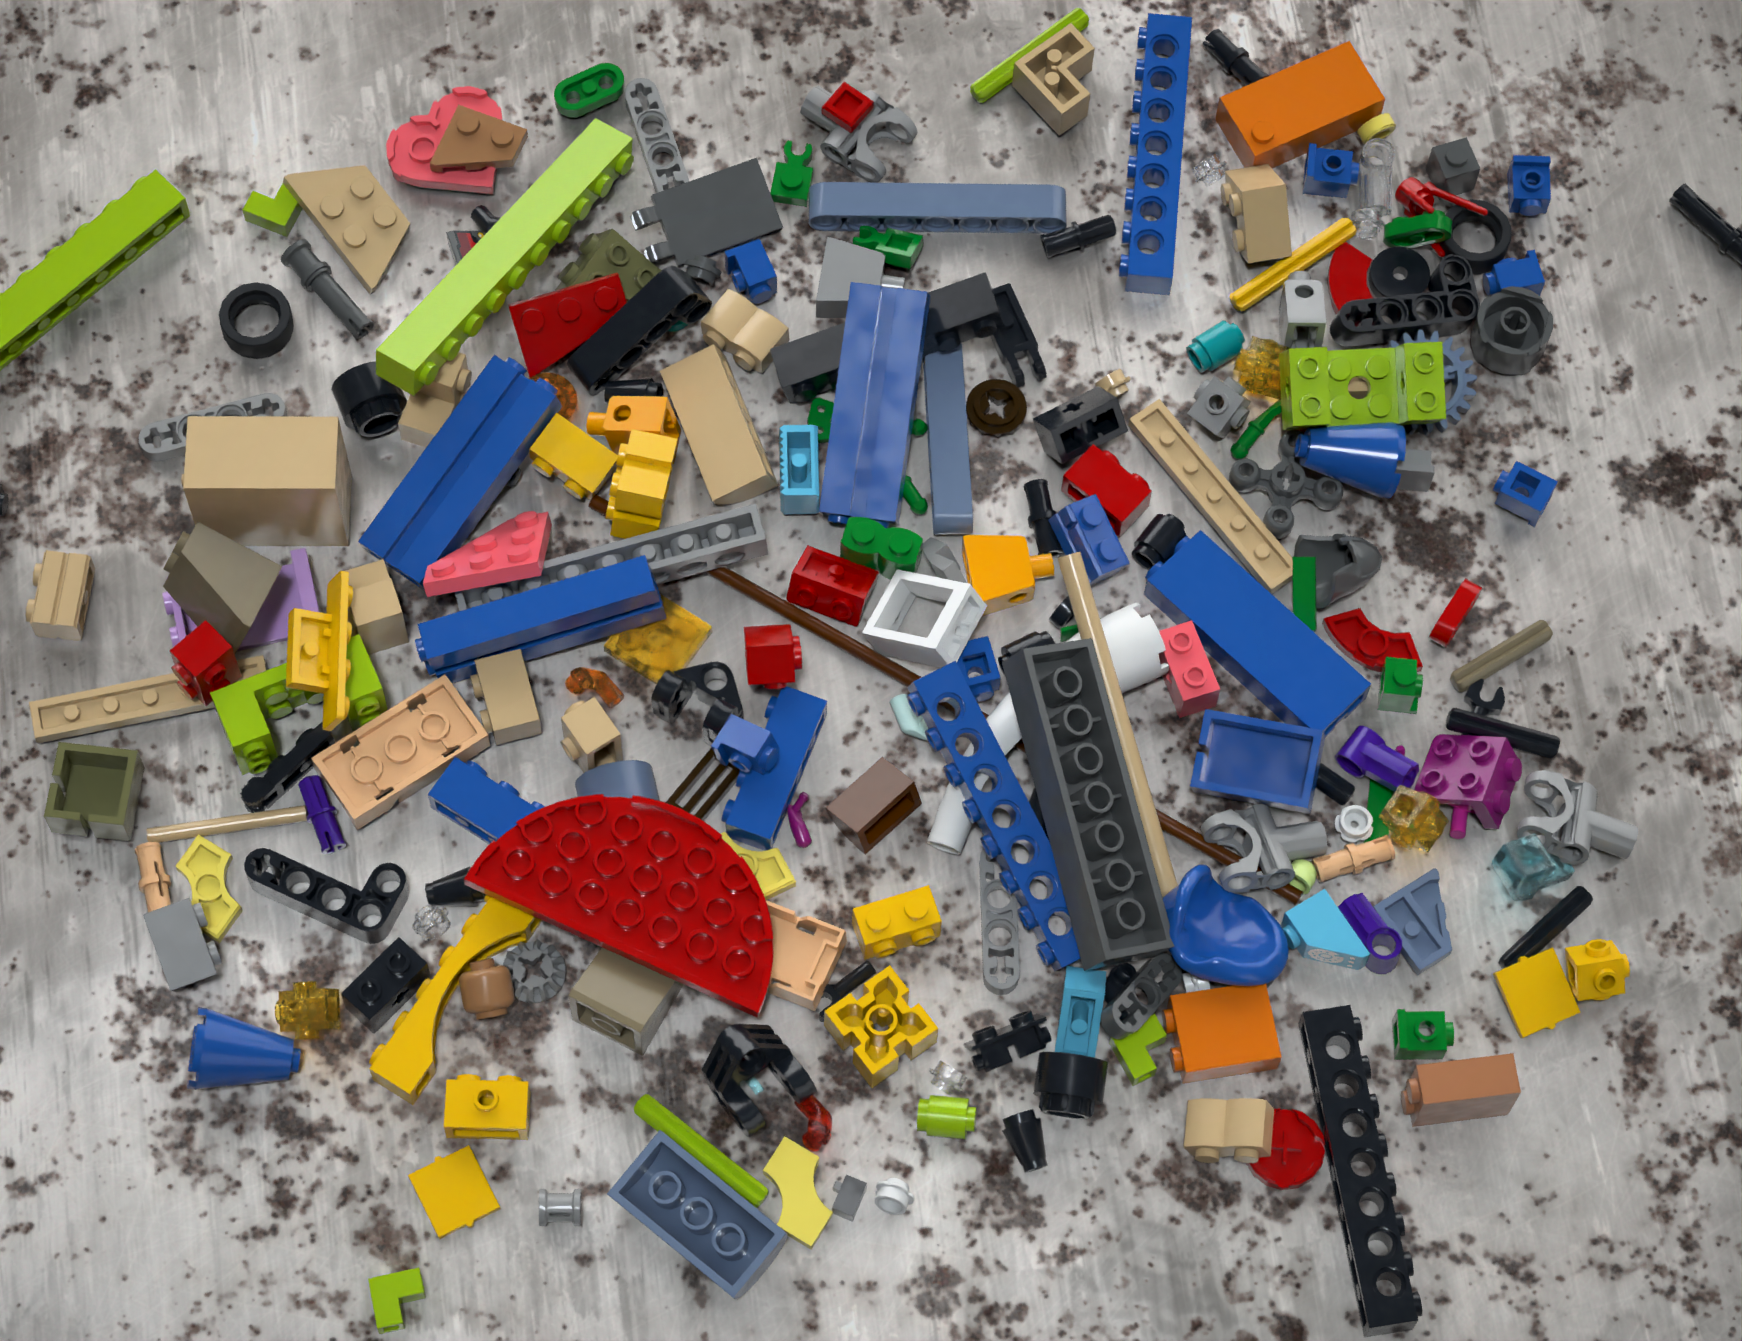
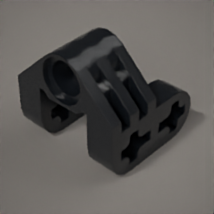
M718 661L676 670L674 673L667 670L659 679L651 697L653 713L672 724L678 718L692 694H696L699 701L711 707L702 727L704 742L712 745L730 714L744 719L733 673L726 664ZM713 679H722L726 682V685L720 690H711L706 686Z
M733 1024L727 1027L717 1038L702 1067V1072L714 1097L747 1137L764 1128L766 1123L756 1105L741 1088L739 1082L742 1080L747 1081L768 1067L797 1103H802L817 1092L806 1070L792 1055L788 1046L783 1044L781 1038L775 1035L769 1025Z

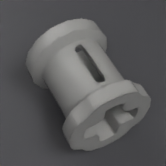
M539 1189V1226H546L547 1222H573L574 1226H581V1189H574L573 1193H547L546 1189Z

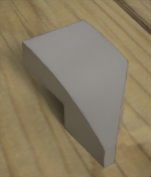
M932 537L923 543L924 554L938 578L967 583L960 571L961 567L946 543Z

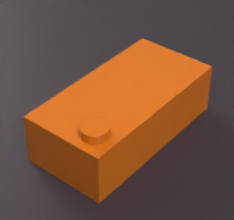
M1348 41L1220 97L1215 120L1244 168L1269 164L1271 168H1274L1306 154L1309 143L1317 144L1316 148H1319L1358 131L1367 121L1382 114L1385 97L1354 47Z

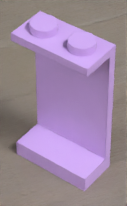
M306 548L290 551L292 564L282 566L251 628L237 651L287 641L288 614L293 608L320 612ZM163 592L167 615L174 614L176 626L169 628L174 647L197 628V625L168 592Z

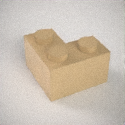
M1072 23L1016 61L1013 69L1012 86L1059 136L1087 117L1090 93L1078 80L1092 71L1095 48Z
M1269 164L1225 171L1226 183L1221 184L1220 191L1223 205L1228 206L1232 216H1236L1237 230L1232 231L1235 251L1239 252L1247 263L1292 256L1286 184Z
M458 352L452 361L447 360L442 365L430 385H424L415 396L410 394L398 422L401 440L425 448L429 445L471 387L472 371L468 370L466 354Z
M384 559L346 570L349 572V585L353 588V598L348 608L347 620L352 625L351 637L360 634L368 655L409 643L403 612Z

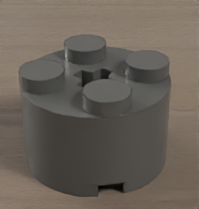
M1515 286L1502 288L1500 292L1487 296L1479 307L1471 331L1470 340L1475 361L1501 374L1525 375L1529 373L1541 360L1553 330V316L1551 311L1548 312L1543 304V299L1529 289Z

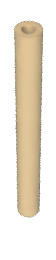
M306 805L147 828L148 842L160 843L194 838L198 834L200 836H208L307 821Z

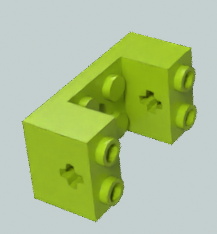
M1442 342L1403 343L1394 348L1327 351V347L1290 348L1279 354L1283 430L1394 422L1400 425L1430 424L1446 419ZM1354 377L1362 378L1367 383L1368 391L1362 399L1352 397L1348 391L1349 381Z
M360 634L351 637L346 652V659H349L351 662L349 678L345 683V696H348L350 701L347 719L352 731L357 730L388 710L383 688ZM287 663L210 692L220 723L242 776L248 773L259 774L265 772L270 763L278 757L265 719L282 718L291 713L293 708L306 703L317 704L323 701L324 694L286 688Z

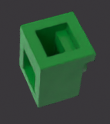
M1394 657L1385 658L1379 678L1377 710L1417 714L1418 698L1421 697L1423 687V675L1417 674V660Z
M1397 1009L1392 1020L1394 1060L1443 1059L1447 1052V1046H1453L1454 1044L1453 1022H1445V1011L1406 1012L1405 1009ZM1419 1029H1431L1433 1034L1431 1036H1424L1420 1033Z

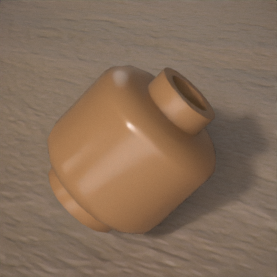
M493 958L470 962L471 970L462 973L459 977V986L465 1011L475 1014L476 1019L507 1014L506 1007L511 1006L515 1001L509 969L503 965L495 966Z

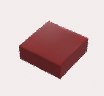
M844 81L822 106V114L849 133H852L874 108V101Z

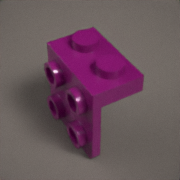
M1440 734L1432 741L1413 795L1418 802L1471 805L1484 828L1499 829L1504 814L1510 808V797L1515 783L1521 778L1522 763L1506 737Z

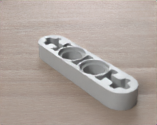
M637 78L630 81L625 88L626 108L655 192L667 190V178L673 176L675 186L689 182L656 85L645 78ZM638 92H642L647 97L648 109L642 111L640 99L636 97ZM649 121H655L660 123L663 128L658 134L649 135L643 132L642 126ZM660 152H666L672 155L674 159L667 166H659L653 162V157Z
M264 393L150 423L140 431L139 445L144 456L149 460L155 462L165 461L185 455L186 437L184 432L187 428L188 416H248L247 411H252L253 416H266L264 408L270 406L274 411V416H287V411L282 398L273 393ZM176 430L180 443H174L171 431ZM155 436H160L162 440V446L159 448H154L152 444V438Z
M983 848L979 861L983 981L988 991L996 995H1006L1016 988L1020 974L1017 898L1014 893L1009 895L1010 902L1003 908H995L990 905L987 899L990 892L993 890H1003L1006 892L1000 879H994V864L987 862L992 859L988 857ZM1011 848L1012 858L1016 861L1014 850ZM998 927L1005 928L1011 934L1012 939L1005 946H996L989 940L988 934L991 930ZM1005 956V973L1012 974V976L1006 978V983H998V978L990 976V974H995L997 971V957Z

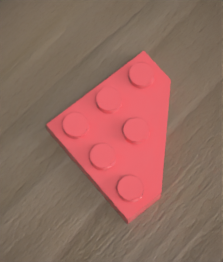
M535 511L520 513L515 518L507 520L427 566L423 581L426 596H437L541 576L552 527L549 513L537 514Z

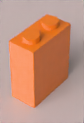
M1266 984L1257 986L1233 985L1170 995L1167 1009L1162 1010V1020L1166 1034L1172 1033L1175 1047L1170 1048L1171 1065L1174 1072L1180 1071L1182 1084L1278 1069L1282 1056Z

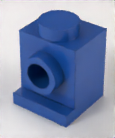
M1309 143L1305 159L1302 194L1347 198L1350 185H1357L1359 163L1352 162L1353 151L1316 148L1317 144Z
M1513 155L1507 173L1509 213H1520L1525 216H1535L1540 213L1546 214L1551 201L1550 156Z
M760 239L725 251V270L728 275L731 274L738 293L744 291L747 299L754 304L763 303L777 293V275Z
M1535 249L1527 251L1524 259H1503L1493 265L1491 272L1483 274V286L1488 296L1510 286L1526 288L1540 296L1545 284Z
M1516 461L1510 473L1502 471L1493 488V491L1499 493L1495 504L1528 520V524L1535 527L1550 501L1558 481Z
M985 636L969 640L957 661V665L976 701L981 702L992 698L994 691L999 690L1001 677L989 637ZM973 672L980 674V676L972 678L968 677V675Z
M730 714L711 745L721 764L727 766L730 762L741 771L749 772L752 769L763 775L774 767L780 749L770 731L733 714Z

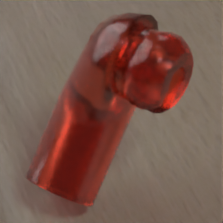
M812 1095L799 1104L795 1101L794 1104L808 1118V1131L802 1135L804 1146L811 1151H819L822 1145H827L831 1139L832 1116L821 1102Z

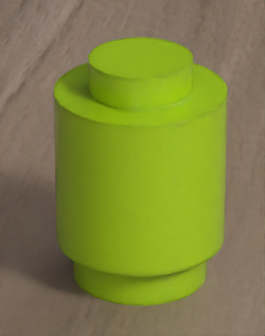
M930 1095L929 1099L920 1098L917 1113V1131H924L927 1133V1136L966 1139L967 1131L975 1132L977 1107H969V1098Z

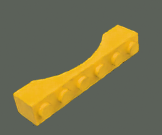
M485 895L484 902L486 904L478 915L473 913L467 919L461 931L463 937L455 947L451 945L445 950L438 964L441 968L434 978H427L419 987L415 996L418 1000L410 1012L403 1011L395 1021L392 1031L395 1032L386 1045L381 1043L373 1052L369 1060L371 1065L369 1070L372 1079L414 1105L436 1074L435 1047L437 1031L443 1012L455 990L459 987L460 975L471 970L470 962L489 959L508 948L518 946L520 942H528L543 920Z

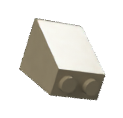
M197 522L191 535L184 531L182 532L163 570L170 574L163 587L197 627L206 620L232 646L235 654L251 628L282 566Z
M602 947L568 995L572 1020L643 1056L684 984Z

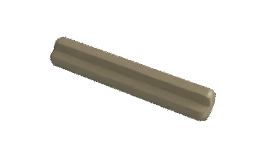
M1538 620L1453 671L1450 677L1452 685L1458 692L1468 690L1476 681L1488 678L1549 641L1553 635L1552 629L1546 621Z

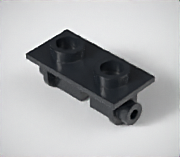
M1029 1010L1010 1017V1025L998 1030L995 1029V1026H988L972 1033L973 1040L964 1043V1047L972 1051L976 1050L977 1055L971 1057L976 1071L984 1069L985 1072H989L992 1069L1012 1062L1007 1048L1011 1045H1014L1019 1058L1045 1049L1046 1043L1051 1042L1052 1039L1047 1027L1040 1028L1039 1023L1047 1021L1046 1017L1040 1014L1033 1015L1032 1011Z

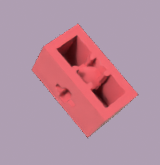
M1193 621L1160 630L1159 632L1166 648L1165 651L1158 654L1160 664L1167 663L1169 665L1168 673L1162 677L1179 718L1216 707L1220 687Z

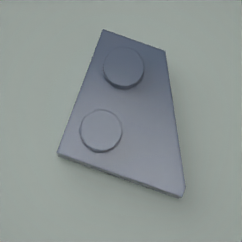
M1433 868L1373 906L1385 924L1399 933L1402 939L1401 954L1417 976L1448 957L1452 952L1450 934L1446 929L1445 905L1441 900L1438 883L1440 877L1436 868Z

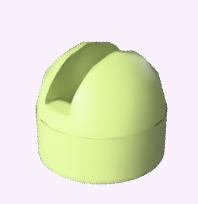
M1305 859L1294 860L1291 864L1295 871V877L1289 884L1303 891V894H1307L1316 881L1317 872L1315 866Z

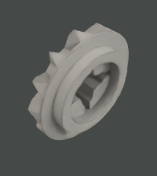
M538 939L533 942H520L512 951H507L503 966H506L511 974L514 996L520 1001L526 1003L546 1001L556 995L564 984L566 977L565 962L563 956L560 955L553 944L548 945ZM542 959L540 969L545 978L533 975L525 981L527 972L523 963L533 966Z

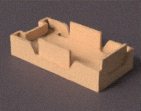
M444 674L311 759L315 771L325 780L345 809L356 830H359L389 811L396 800L400 803L440 778L445 768L449 766L455 757L466 762L490 747V740L486 730L449 678ZM358 741L359 745L354 747V744ZM459 747L458 750L444 758L446 754ZM389 790H392L390 793H388L387 795L383 796V797L380 798L379 800L376 799V798L380 797L381 795H383L384 793L388 792Z
M766 900L773 931V963L767 993L816 1011L823 991L846 945V931L810 916L797 917L795 911ZM799 927L812 931L815 934L812 935L804 931L799 930Z

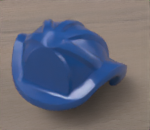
M1197 865L1190 869L1182 878L1181 883L1163 897L1170 923L1169 933L1175 946L1170 948L1169 952L1183 970L1205 980L1235 986L1263 985L1273 981L1282 973L1288 960L1289 947L1287 937L1279 922L1257 900L1226 891L1213 879L1211 869L1207 865Z

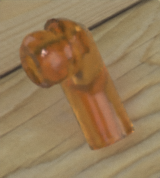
M578 667L570 671L571 676L565 681L566 688L573 694H582L585 688L595 690L609 708L615 707L624 699V694L605 672Z

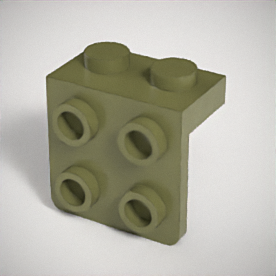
M612 228L596 235L592 233L581 243L578 249L581 252L575 263L570 262L562 270L558 277L561 282L555 291L618 273L626 302H628L661 270Z

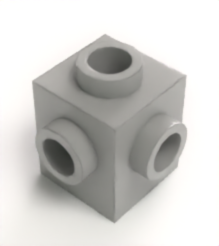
M1214 376L1211 381L1205 380L1196 390L1193 397L1196 399V402L1187 414L1215 435L1225 438L1232 427L1238 429L1250 413L1246 408L1251 401L1243 396L1247 389L1228 376L1223 381ZM1224 400L1223 407L1219 409L1220 402Z

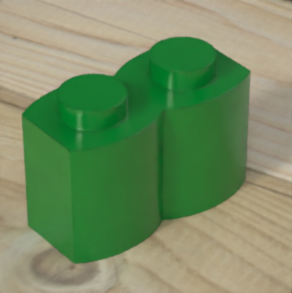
M851 517L848 518L841 539L840 557L877 570L883 577L891 580L897 569L917 573L922 558L923 539L908 529L899 527L885 528L880 523L869 518Z

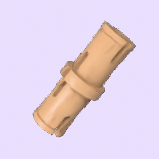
M1384 835L1357 845L1354 843L1346 844L1342 850L1312 858L1311 861L1317 872L1316 878L1319 883L1351 872L1353 875L1362 873L1364 868L1393 860L1395 859V851L1389 836Z
M146 842L136 846L137 848L134 850L137 855L141 875L138 885L140 892L145 895L148 912L170 905L171 900L168 888L171 886L170 876L165 874L160 844L158 842Z

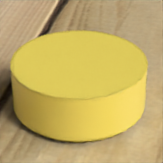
M1384 113L1367 121L1358 129L1357 133L1364 145H1372L1389 136L1395 130L1396 124L1389 113Z

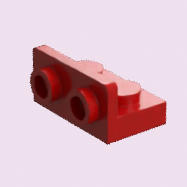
M807 545L792 571L786 600L847 624L858 626L861 621L864 605L877 583L879 571Z

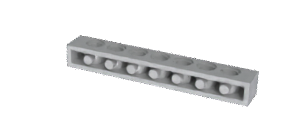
M755 503L544 561L541 576L455 592L459 611L643 555L646 556L658 585L768 555L767 542Z

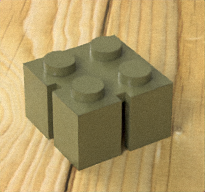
M59 742L52 773L55 783H50L44 818L51 832L87 837L88 830L91 829L95 838L131 841L145 768L138 750Z

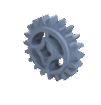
M1419 329L1413 341L1405 332L1400 337V345L1403 343L1439 342V333L1434 331L1429 340H1426L1423 330ZM1452 337L1447 338L1442 344L1444 383L1449 380L1452 381L1451 397L1448 403H1446V419L1430 424H1409V434H1413L1418 426L1421 425L1425 436H1428L1433 430V424L1442 433L1448 427L1447 420L1456 425L1461 420L1458 411L1467 413L1471 407L1464 399H1473L1476 395L1474 389L1467 387L1477 380L1476 375L1466 374V371L1472 366L1473 360L1461 361L1459 359L1464 353L1465 348L1461 347L1452 351L1450 349L1453 342ZM1391 340L1387 348H1394L1399 346V344Z

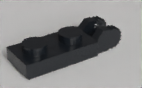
M1008 283L993 288L1005 327L997 330L990 337L1002 364H1006L1012 383L1017 387L1024 386L1025 384L1024 373L1017 359L1024 356L1028 357L1032 373L1037 380L1046 378L1047 373L1038 352V343L1011 284Z
M322 722L315 729L309 728L304 731L297 739L296 746L288 754L275 758L268 766L264 777H252L247 782L248 784L244 785L243 789L241 788V799L248 812L255 813L265 811L266 808L269 809L314 768L311 758L335 743L332 732L323 730Z

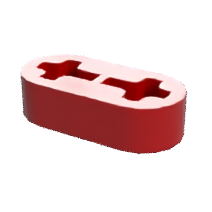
M1465 578L1436 622L1429 639L1446 648L1471 611L1483 588Z

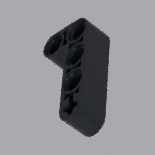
M1453 254L1443 258L1430 275L1428 284L1430 292L1346 302L1331 322L1330 334L1332 339L1342 346L1350 347L1387 343L1391 340L1395 342L1400 341V337L1405 332L1414 340L1415 334L1419 329L1423 330L1425 338H1430L1434 331H1438L1439 337L1463 333L1477 316L1480 307L1469 262L1464 257ZM1444 273L1451 275L1456 282L1448 280ZM1452 308L1459 309L1464 316L1457 315ZM1417 312L1424 313L1428 320L1420 318ZM1381 315L1389 317L1393 324L1386 323Z
M669 266L654 276L570 356L567 366L590 394L600 393L605 390L608 381H615L679 320L686 324H692L705 316L712 306V301L688 273L676 266Z
M256 849L249 853L244 862V869L249 884L258 894L369 944L385 940L409 897L406 875L401 867L393 863H383L377 866L371 873L362 891L271 849ZM268 867H271L273 874L266 872ZM258 870L263 872L261 876H258ZM394 880L400 883L399 887L392 892L380 890L381 885L386 881ZM298 882L310 884L309 888L301 894L290 892L292 886ZM334 898L345 900V904L338 910L326 908V904ZM374 914L381 917V920L375 926L367 927L361 924L362 920L368 915Z

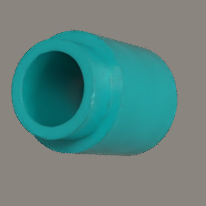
M1222 320L1193 338L1192 344L1186 347V352L1191 363L1199 372L1213 371L1243 352L1242 344L1245 342V338L1236 324H1229Z

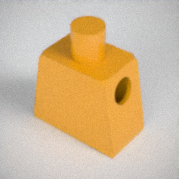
M613 396L609 399L606 413L589 412L586 423L587 434L605 436L612 452L617 455L620 444H628L631 429L677 438L674 464L681 428L668 397Z
M963 536L961 553L967 583L972 585L987 605L982 616L1031 601L1034 598L1035 591L1034 579L1054 576V563L1051 553L1030 556L1027 540L1024 536Z

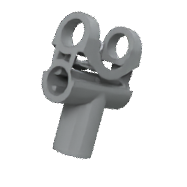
M820 86L814 87L806 96L800 113L830 132L820 145L823 154L836 165L841 164L855 172L856 176L870 182H879L886 174V168L874 156V152L868 146L873 141L881 138H890L895 141L900 140L910 143L918 133L913 121L898 107L894 108L883 101L879 94L871 90H865L862 94L874 101V108L856 129L849 133L822 114V106L833 94ZM886 122V128L876 132V124ZM857 144L856 157L850 155L847 158V155Z
M1545 770L1530 773L1526 777L1524 785L1525 794L1535 800L1534 803L1542 806L1550 817H1527L1519 822L1517 837L1523 845L1538 853L1544 851L1556 855L1561 859L1560 862L1571 865L1581 864L1588 860L1590 847L1624 859L1629 857L1637 840L1638 827L1596 812L1598 792L1592 784L1585 781L1583 783H1575L1565 779L1560 773ZM1542 783L1550 787L1540 788L1534 786V784ZM1557 795H1563L1565 803L1556 813L1552 802ZM1563 825L1562 837L1560 842L1559 838L1557 837V834L1559 829ZM1526 830H1536L1541 832L1542 835H1533Z
M1254 804L1246 810L1233 811L1229 809L1214 814L1202 824L1200 830L1206 842L1232 847L1242 855L1243 858L1239 859V862L1225 867L1219 874L1222 887L1226 891L1234 893L1249 892L1250 889L1269 887L1270 890L1283 887L1295 877L1291 860L1323 856L1327 851V835L1321 822L1312 821L1277 827L1269 807L1264 804ZM1237 827L1247 832L1243 844H1240L1233 838ZM1259 863L1262 871L1256 872Z

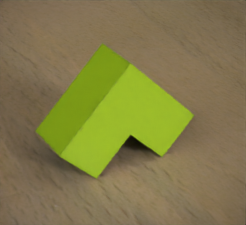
M282 183L274 199L252 191L242 210L245 221L288 237L303 208Z
M1155 1014L1151 1015L1139 1030L1124 1039H1115L1110 1036L1109 1044L1132 1086L1156 1074L1157 1067L1148 1051L1164 1044L1167 1034Z
M420 1268L368 1278L379 1334L405 1329L401 1304L426 1299Z

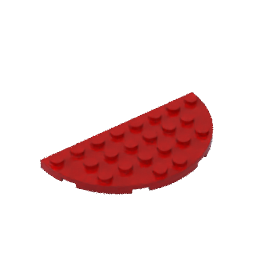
M595 794L559 801L538 809L518 820L516 826L503 834L496 842L493 840L477 858L464 878V885L756 1018L760 1014L770 984L773 963V931L764 894L745 859L742 856L739 857L733 848L722 839V835L700 818L681 808L659 800L635 795L632 798L604 797V794Z

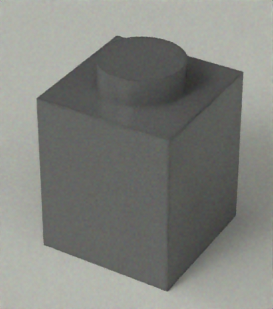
M1466 137L1432 147L1426 171L1431 182L1436 187L1451 194L1459 195L1474 190L1480 166Z

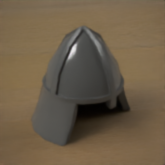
M1334 534L1333 536L1299 535L1295 544L1294 557H1316V608H1325L1335 600L1352 594L1356 589L1364 586L1381 567L1382 556L1374 544L1363 538L1347 536L1345 534Z

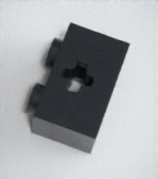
M1099 386L1033 418L1044 452L1061 464L1085 453L1092 444L1098 447L1128 432L1117 397Z
M398 937L341 993L345 1008L375 1034L418 991L421 984L427 978L431 979L428 963Z

